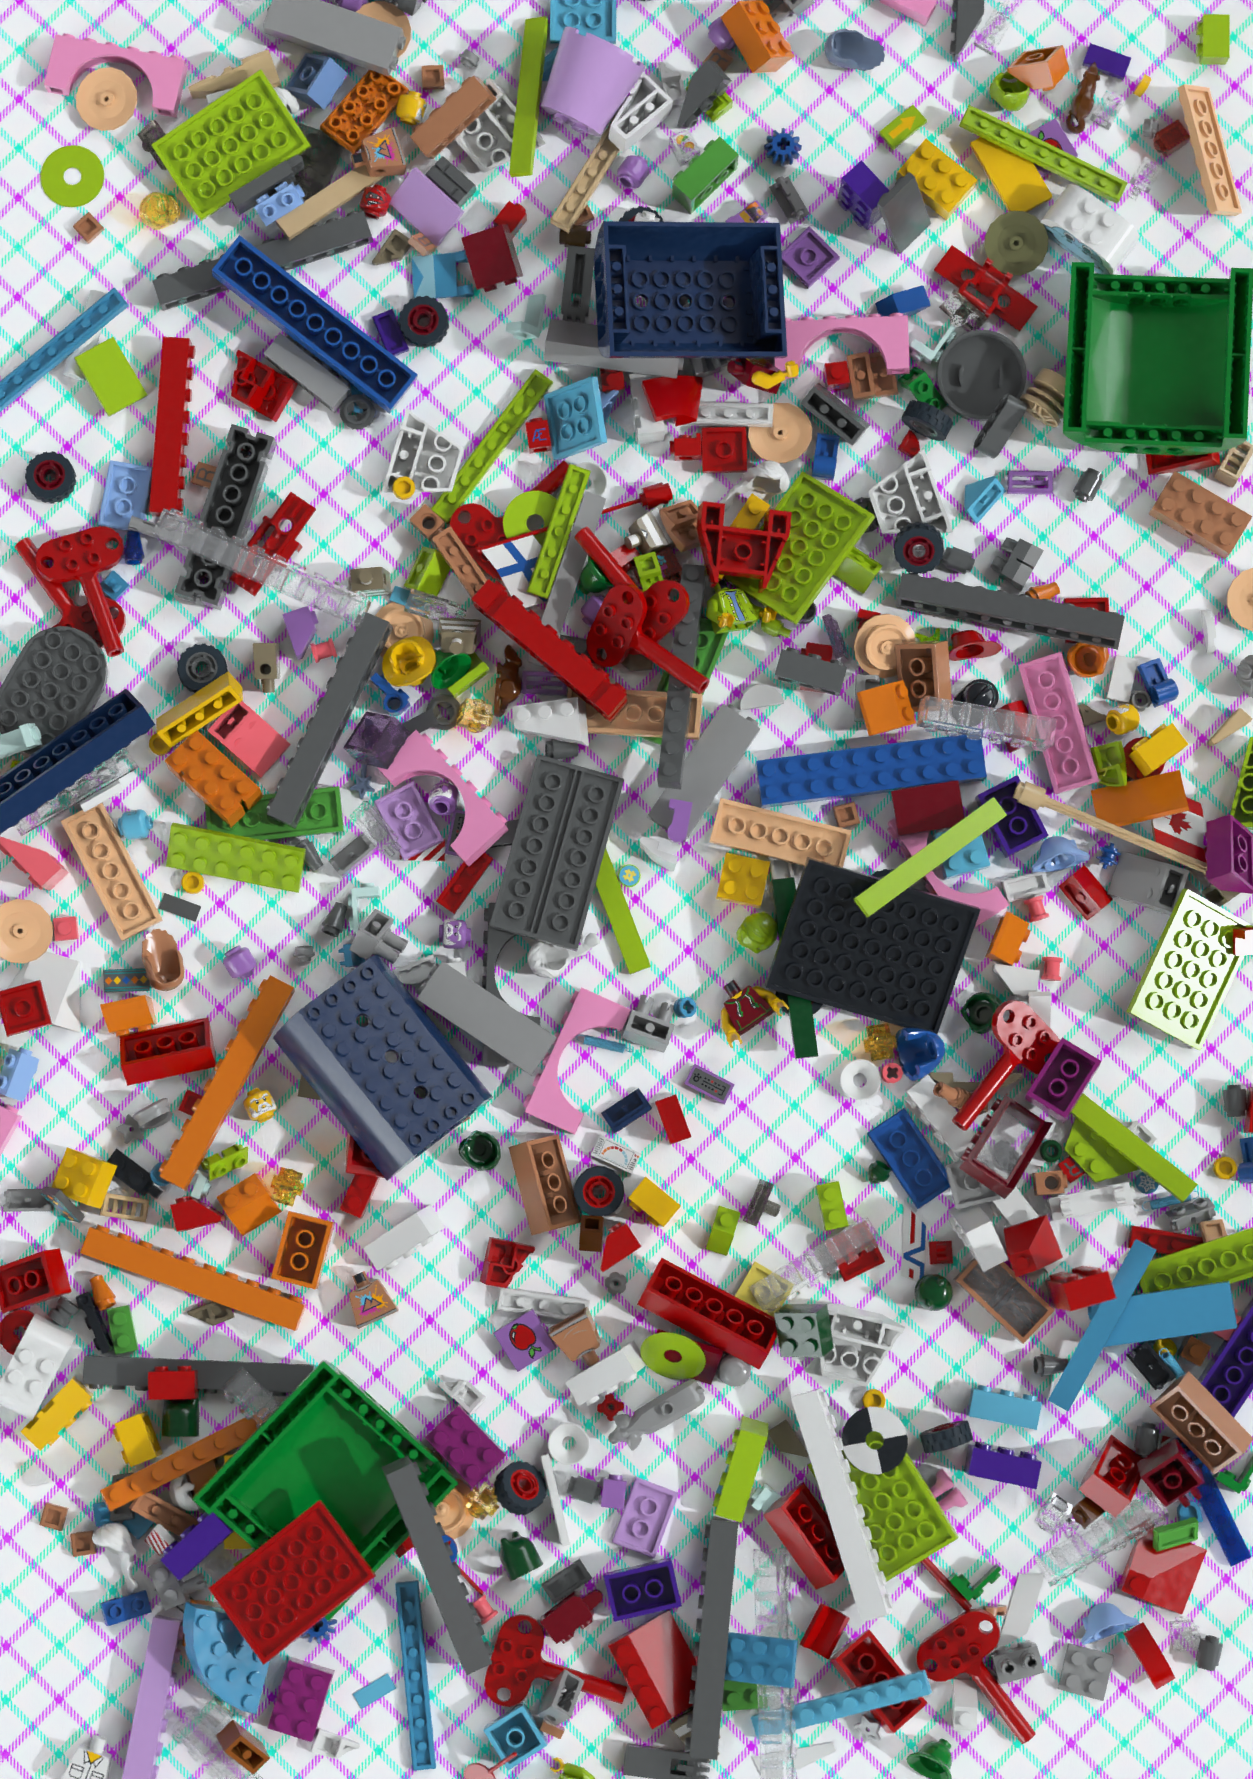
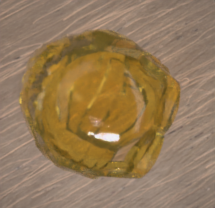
M152 192L146 195L140 202V219L143 224L153 230L167 228L177 223L180 217V207L172 195Z

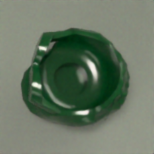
M979 992L968 998L960 1011L973 1032L985 1034L992 1030L993 1015L997 1007L1002 1004V1001L994 994Z
M478 1130L473 1131L469 1137L463 1139L458 1148L460 1157L469 1167L476 1171H486L495 1168L501 1158L498 1140L493 1135Z

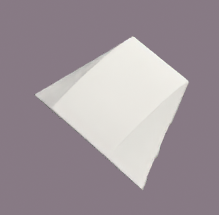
M488 77L485 84L497 99L455 138L456 142L483 173L510 161L516 112L514 101L490 77ZM538 130L535 149L546 144Z
M406 408L381 493H393L394 481L402 476L413 480L415 492H452L465 449L445 434L437 431L427 421L412 413L413 411Z
M924 448L912 459L902 464L895 472L889 474L868 490L882 534H897L907 524L919 521L920 523L926 522L929 525H933L940 533H953Z
M46 951L37 960L25 963L7 989L40 980L52 1024L81 1033L80 961Z
M839 1303L827 1304L834 1348L824 1357H820L822 1376L867 1387L881 1366L882 1361L888 1352L891 1351L900 1334L905 1330V1327L880 1313Z

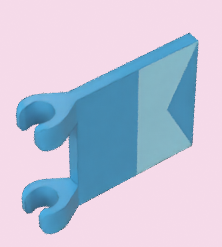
M465 250L455 253L411 257L414 299L417 296H429L435 299L474 296L472 285L458 287L456 262L469 263Z

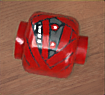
M374 184L373 187L365 188L359 207L364 211L366 217L378 220L379 217H384L387 214L391 196L386 192L387 189L385 187Z

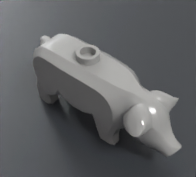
M689 1379L637 1409L631 1417L627 1414L615 1415L613 1419L617 1427L608 1435L609 1442L612 1444L626 1442L629 1448L634 1451L641 1443V1435L652 1434L702 1405L706 1398L703 1394L705 1390L698 1385L695 1379Z

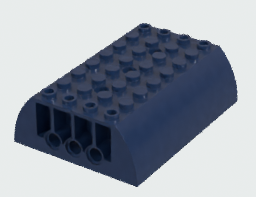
M603 221L599 229L594 252L598 348L604 358L787 357L780 223ZM638 296L643 297L646 300V306L639 307L635 302V298ZM682 296L687 297L690 301V306H681L679 298ZM723 297H730L733 300V307H726L723 304Z
M378 955L368 958L300 1009L273 1037L274 1041L346 1131L353 1137L354 1141L364 1151L378 1171L381 1172L386 1181L493 1098L484 1084ZM356 1017H366L368 1025L365 1027L359 1026L356 1023ZM394 1052L397 1056V1061L394 1063L388 1062L385 1059V1053ZM418 1087L423 1088L426 1092V1097L423 1099L417 1098L414 1095V1089Z

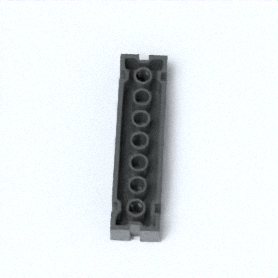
M231 424L226 439L229 450H222L183 565L187 572L186 577L180 575L175 589V594L179 598L191 602H196V599L200 598L204 606L220 611L226 596L225 591L222 589L223 585L230 584L231 580L229 578L235 570L269 469L265 460H272L277 445L275 438L257 432L256 437H254L249 429ZM247 451H250L252 455L244 458L243 454H247ZM207 576L209 582H205V584H202L200 580L202 578L205 580V577Z

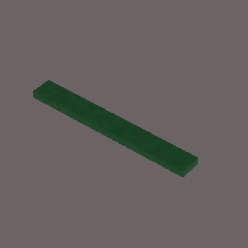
M794 877L771 880L779 940L796 893ZM786 994L795 1059L818 1057L811 1001Z

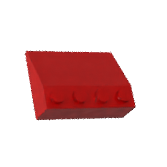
M669 1609L608 1642V1647L651 1729L669 1721L693 1706V1704H689L690 1689L695 1690V1680H691L692 1666H696V1660Z

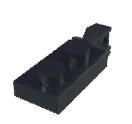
M116 1148L107 1160V1162L117 1166L114 1176L138 1194L145 1196L149 1193L158 1199L163 1191L154 1185L150 1172Z
M86 1292L75 1297L78 1308L85 1311L86 1317H84L88 1329H92L95 1335L93 1342L98 1351L101 1350L102 1354L113 1351L112 1339L98 1307L94 1305L91 1293Z

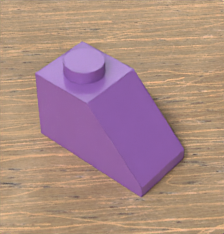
M308 606L282 614L298 660L303 659L317 632L315 624L319 623L315 611L310 612Z

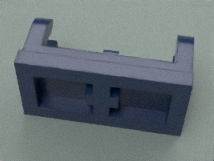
M638 1088L601 1114L615 1134L652 1110V1107Z

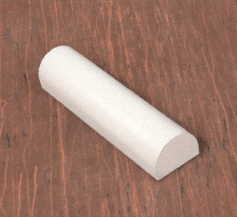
M93 289L90 290L83 313L106 293ZM102 329L68 356L63 372L65 376L86 381L74 358L97 346Z

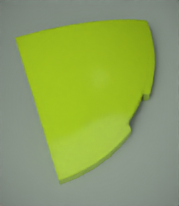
M1119 740L1090 748L1098 778L1101 780L1099 783L1112 787L1127 785L1126 761L1122 741Z

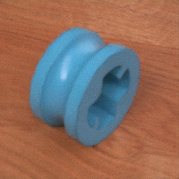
M690 997L677 999L673 1007L676 1016L679 1018L692 1017L697 1008L695 1001Z

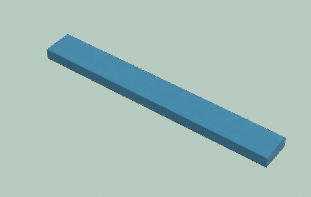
M115 287L0 381V412L129 307V304Z
M1135 1239L1112 1282L1116 1299L1102 1302L1099 1305L1048 1401L1069 1412L1152 1260L1156 1249Z
M419 1580L396 1582L413 1771L436 1769Z

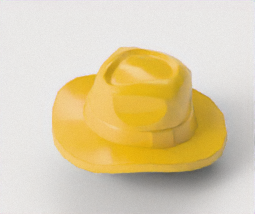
M411 636L397 641L388 648L383 656L382 671L384 677L395 687L408 685L415 687L423 684L427 676L433 672L436 664L434 648L428 640L420 636Z

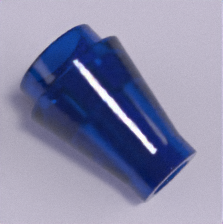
M133 530L127 531L122 558L125 559V563L128 565H140L145 558L140 532Z

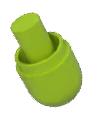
M770 619L768 623L761 622L762 631L770 636L779 637L781 635L789 638L792 630L785 628L784 623L779 619Z

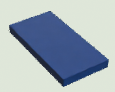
M905 1108L866 1133L917 1209L950 1188L945 1167Z

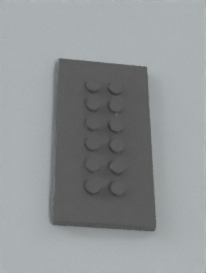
M537 754L489 927L577 952L624 783L623 778Z

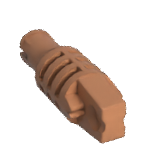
M943 1082L937 1083L933 1088L934 1095L946 1099L949 1105L959 1110L972 1094L960 1087L952 1088ZM988 1104L979 1115L988 1112Z

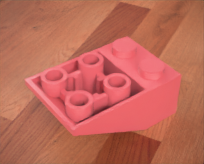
M243 701L223 713L207 730L260 778L265 775L291 745Z
M0 836V850L10 858L13 856L15 858L12 861L13 864L25 874L28 872L30 874L28 879L40 890L45 888L50 891L69 873L48 852Z

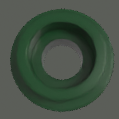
M1046 1140L1041 1144L1039 1153L1044 1161L1056 1162L1062 1156V1147L1055 1140ZM1048 1147H1053L1055 1150L1052 1156L1047 1154Z

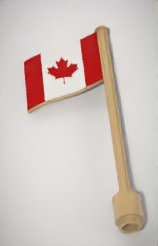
M1019 781L1015 789L1013 798L1017 799L1018 803L1038 810L1039 807H1047L1206 875L1207 863L1203 846L1204 815L1200 802L1186 797L1189 811L1151 819L1154 839L1152 841L1048 797L1049 795L1045 794L1046 789L1025 781L1024 783Z

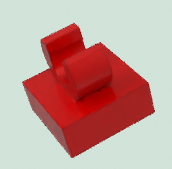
M859 608L856 621L859 622L857 630L860 629L864 622L873 616L881 615V613Z
M952 1240L928 1242L930 1265L953 1263Z

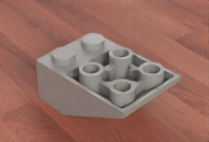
M1121 851L1107 894L1170 916L1182 889L1185 887L1190 871L1165 862Z

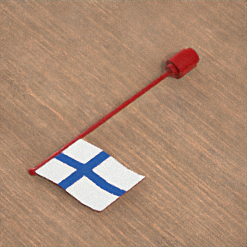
M660 482L641 488L642 493L638 494L639 499L603 509L602 514L641 503L642 507L646 506L648 510L660 504H668V501L673 500L669 483L663 484ZM548 526L480 547L478 545L476 547V551L480 554L483 553L497 570L510 596L515 595L519 598L525 608L548 601V599L526 592L541 549V545L533 535L546 532Z

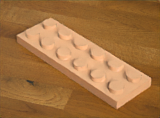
M1183 84L1177 87L1179 102L1183 107L1184 121L1189 130L1190 144L1194 149L1195 163L1199 168L1201 186L1205 191L1207 208L1210 214L1237 216L1242 213L1210 88Z
M568 687L567 698H580ZM626 690L628 704L611 723L591 705L586 703L589 734L662 738L667 692ZM692 693L687 739L699 740L702 694Z
M720 798L709 842L805 866L807 857L843 867L852 831Z
M103 802L86 812L81 810L61 821L121 941H125L163 921Z

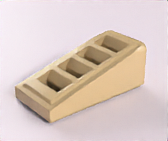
M1247 441L1229 449L1214 475L1215 479L1232 488L1235 486L1253 454V445ZM1238 447L1247 452L1248 454L1246 455L1236 450L1235 448ZM1231 455H1234V456H1236L1237 458L1243 460V462H1241V461H1239L1238 459L1232 457ZM1227 462L1239 469L1237 470L1227 464Z
M1238 708L1208 740L1207 745L1210 747L1216 745L1250 723L1253 718L1242 708Z
M106 1193L99 1215L146 1222L150 1200ZM109 1199H114L112 1212H107ZM119 1200H123L121 1214L117 1213ZM128 1201L132 1202L130 1215H126ZM137 1203H142L140 1216H135Z

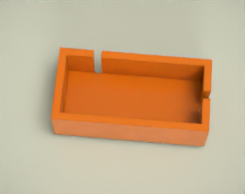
M198 730L191 734L164 760L168 769L181 782L184 781L185 785L231 828L246 814L243 806L240 804L242 801L245 807L250 810L263 797L260 788Z

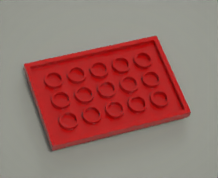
M319 1500L208 1589L264 1665L375 1578L376 1574L323 1502Z

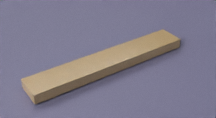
M616 116L610 122L550 219L551 224L567 233L573 228L620 152L608 139L610 126Z
M366 165L356 167L306 200L302 205L277 219L275 224L290 241L362 193L365 188L371 187L386 176L370 177Z

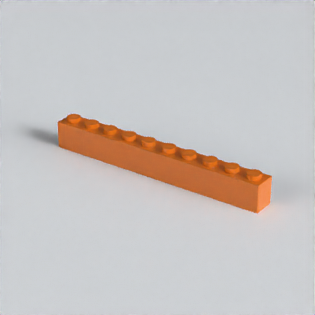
M271 975L267 980L263 979L258 988V991H260L258 998H253L247 1008L249 1014L246 1019L242 1018L236 1028V1031H238L236 1038H231L225 1048L227 1054L224 1060L220 1058L214 1068L216 1074L213 1080L209 1078L203 1088L205 1094L202 1100L198 1098L192 1108L194 1114L191 1120L186 1119L181 1128L183 1134L180 1140L175 1139L170 1148L172 1154L169 1160L165 1159L159 1168L161 1179L184 1191L190 1185L295 993L294 987Z
M97 1224L96 1228L89 1227L80 1251L81 1254L293 1331L298 1330L307 1305L302 1303L303 1298L292 1294H290L289 1298L280 1295L281 1290L269 1286L268 1290L259 1287L260 1283L251 1279H247L246 1282L238 1280L239 1275L229 1271H225V1274L216 1272L217 1267L207 1263H204L203 1266L195 1264V1259L184 1255L180 1259L173 1256L174 1252L161 1247V1250L158 1251L152 1248L153 1244L140 1240L139 1243L131 1241L132 1236L118 1232V1235L109 1233L110 1228Z

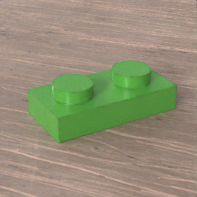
M125 1305L107 1309L115 1355L139 1350L131 1306Z

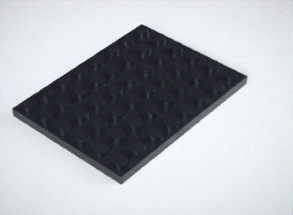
M807 857L765 982V987L901 1027L919 1028L938 1034L981 909L909 887L867 918L854 901V898L881 878Z

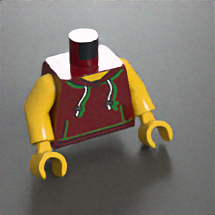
M736 358L735 361L731 360L727 365L728 373H731L744 385L772 394H777L785 377H796L799 373L798 364H795L793 360L785 363V371L779 370L765 358Z
M735 980L726 984L723 988L730 999L723 1003L721 1027L727 1037L730 1048H733L732 1042L734 1040H739L740 1044H742L740 1036L773 1013L782 1016L779 1009L781 1007L789 1009L788 1005L783 1000H780L772 991L760 986L751 987L748 985L741 990Z

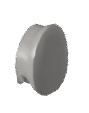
M162 1098L135 1113L132 1118L138 1122V1127L153 1129L170 1121L173 1113L170 1111V1106H168V1098Z

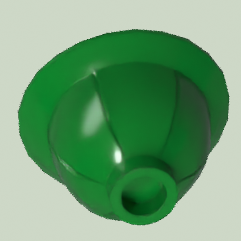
M588 555V563L580 576L581 583L578 585L580 591L588 595L590 592L600 593L609 587H614Z
M434 649L436 664L433 672L430 673L431 684L436 689H445L466 675L471 667V658L465 653L441 652V649Z
M940 1738L938 1742L931 1741L926 1743L919 1752L909 1754L906 1758L908 1765L913 1770L929 1779H952L950 1771L952 1766L950 1749L952 1746L943 1738Z

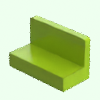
M422 546L404 587L419 592L431 600H436L451 568L439 551Z
M853 547L833 575L864 594L883 565L856 547Z
M475 651L472 654H468L472 663L466 675L452 686L446 688L455 699L490 672L489 667L484 661L482 662Z

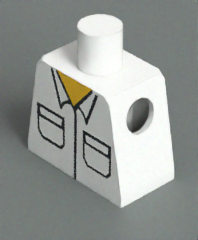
M94 1735L90 1746L81 1744L61 1779H109L112 1754L103 1751L107 1739Z

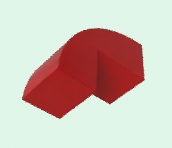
M1144 1622L1123 1633L1128 1645L1141 1663L1148 1679L1156 1690L1176 1679L1166 1658Z

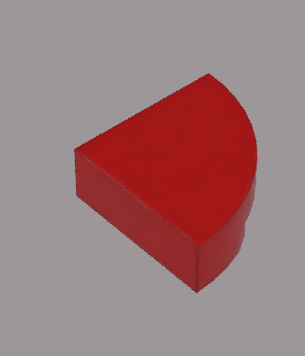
M909 429L897 450L911 458L920 452V445L915 433Z

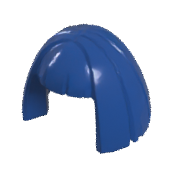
M903 1028L896 1033L895 1039L897 1041H895V1048L898 1052L897 1056H899L898 1061L900 1066H903L904 1074L910 1080L916 1081L925 1077L943 1059L945 1054L944 1042L934 1032L919 1028Z

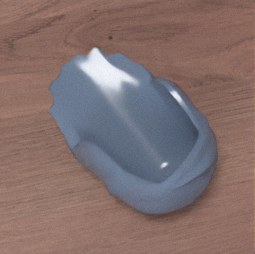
M846 28L832 32L826 39L824 46L825 56L828 61L842 68L861 71L872 70L880 66L885 58L884 46L880 45L879 41L865 37L859 31Z

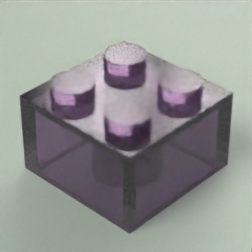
M366 711L343 748L360 764L388 769L411 732L396 717Z

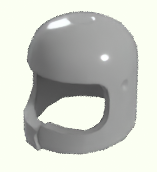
M727 1352L723 1353L722 1360L715 1373L716 1377L731 1387H739L745 1384L751 1375V1366Z

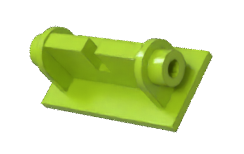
M234 1144L221 1151L223 1158L218 1153L204 1158L203 1162H201V1167L204 1171L208 1170V1180L211 1181L222 1177L226 1173L247 1164L248 1146L243 1148L241 1144Z

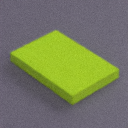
M114 337L74 358L108 417L147 397L148 394Z

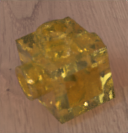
M466 698L460 704L456 725L467 728L472 733H481L487 727H490L493 721L492 705L486 704L481 699Z
M889 1024L866 1026L867 1039L863 1040L865 1053L870 1054L871 1062L894 1058L893 1049L897 1048L895 1035H891Z
M281 1167L279 1175L274 1174L270 1188L274 1189L271 1201L293 1207L296 1196L301 1197L305 1185V1183L301 1182L303 1173Z
M485 1481L479 1489L475 1486L466 1496L469 1501L465 1505L473 1517L480 1518L482 1521L487 1515L492 1517L500 1507L497 1504V1496L494 1493L495 1488Z

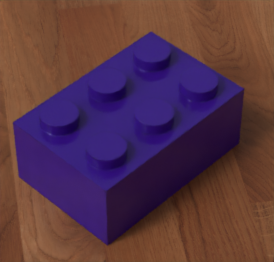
M861 160L841 178L837 198L839 200L838 204L844 211L848 210L854 216L853 220L859 227L863 226L868 230L882 218L877 203L880 197L890 190Z
M1018 775L978 794L974 798L980 807L994 797L1007 814L1006 817L990 828L1005 858L1049 836L1037 811L1018 803L1017 799L1013 798L1015 789L1019 781H1021Z
M975 1441V1445H968L964 1472L970 1476L1037 1489L1042 1461L1038 1460L1037 1455H1034V1453L1020 1451V1455L1014 1454V1450L998 1446L997 1450H994L987 1443Z
M204 1512L197 1519L199 1521L197 1526L194 1524L189 1526L180 1535L182 1538L180 1542L177 1540L172 1542L163 1551L165 1556L160 1560L178 1580L187 1576L234 1532L214 1512L210 1515Z
M671 1557L604 1573V1581L614 1622L682 1606Z

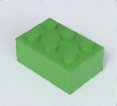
M720 136L715 141L713 139L709 141L704 147L705 151L700 156L695 155L688 163L689 167L684 172L680 170L673 178L672 197L690 214L738 168L739 154Z

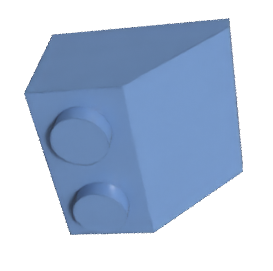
M306 53L284 89L311 107L325 110L332 102V97L337 89L342 86L347 72L330 57Z

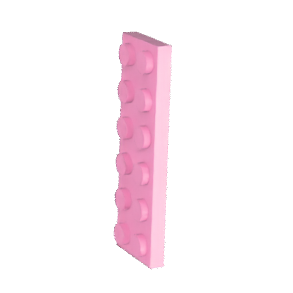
M1063 652L1018 665L1054 794L1057 795L1099 782Z

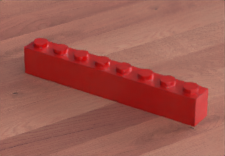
M163 337L149 507L152 517L179 518V512H183L184 499L181 498V490H185L186 483L185 476H182L183 468L187 467V455L184 454V448L189 444V433H186V424H190L191 413L187 411L188 402H192V389H189V383L194 378V368L191 367V359H195L196 354L195 345H192L190 338Z

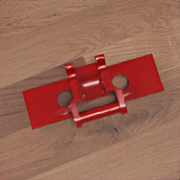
M951 245L933 271L959 288L955 296L963 298L984 313L985 318L988 319L993 313L1020 332L1038 306L1010 287L1008 284L1012 280L1013 275L1009 272L1004 275L992 266L993 261L987 258L984 265L981 266ZM965 270H971L974 273V277L963 280L961 274ZM971 286L991 300L993 302L992 305L989 307L968 292L967 288ZM1000 296H1007L1010 299V305L1001 307L998 298Z
M290 491L273 517L270 519L264 515L262 518L263 522L249 542L242 546V549L247 554L229 580L255 597L276 566L285 573L289 568L286 563L295 551L299 553L303 548L295 539L312 517L316 508ZM283 520L291 521L292 527L289 531L284 532L280 530V523ZM269 527H273L274 531L260 551L254 550ZM266 559V565L262 568H257L254 566V560Z

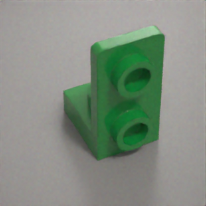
M914 366L910 369L909 374H904L898 379L901 387L911 391L916 400L933 405L940 410L946 407L945 402L926 371Z
M1253 1456L1237 1481H1235L1237 1476L1226 1469L1223 1472L1218 1471L1216 1474H1213L1212 1478L1238 1494L1241 1491L1245 1492L1251 1483L1249 1478L1253 1473Z
M995 1564L970 1589L968 1586L971 1583L962 1573L957 1576L953 1572L947 1579L968 1601L971 1599L976 1600L984 1592L982 1588L988 1582L993 1584L1001 1576L999 1572L1002 1568Z

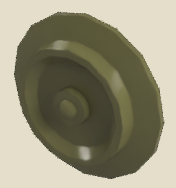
M1010 211L998 216L990 224L985 235L984 249L987 258L993 261L992 265L1000 272L1024 275L1034 271L1043 262L1048 251L1049 237L1045 226L1036 216L1025 211Z

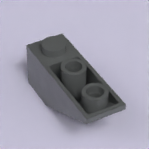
M985 0L952 1V11L956 12V18L951 21V33H955L954 41L951 40L950 54H954L953 62H957L980 25L984 15Z
M706 60L692 75L677 123L678 128H692L698 122V117L713 106L715 98L727 91V85L732 80L715 61Z

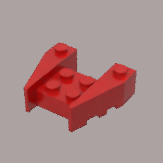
M703 501L698 507L696 529L710 587L714 588L716 586L719 574L759 579L758 593H762L767 588L773 570L790 535L792 512L769 509L764 515L763 531L723 526L725 504Z

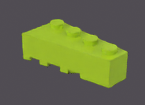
M1253 737L1249 738L1230 810V814L1248 830H1253Z
M742 1416L739 1429H735L733 1434V1450L728 1451L725 1461L728 1464L727 1471H722L719 1485L722 1486L720 1494L716 1493L712 1506L716 1507L715 1515L742 1523L768 1438L769 1423Z

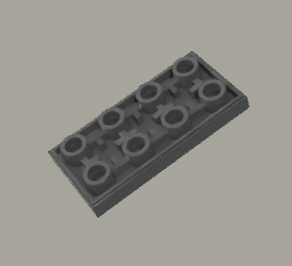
M910 172L904 177L899 178L895 186L888 193H884L877 203L894 249L899 254L931 224L915 176Z

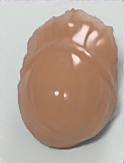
M154 929L145 935L146 938L142 941V962L146 969V977L151 986L156 990L171 991L181 985L184 979L183 957L172 935L168 934L166 930Z

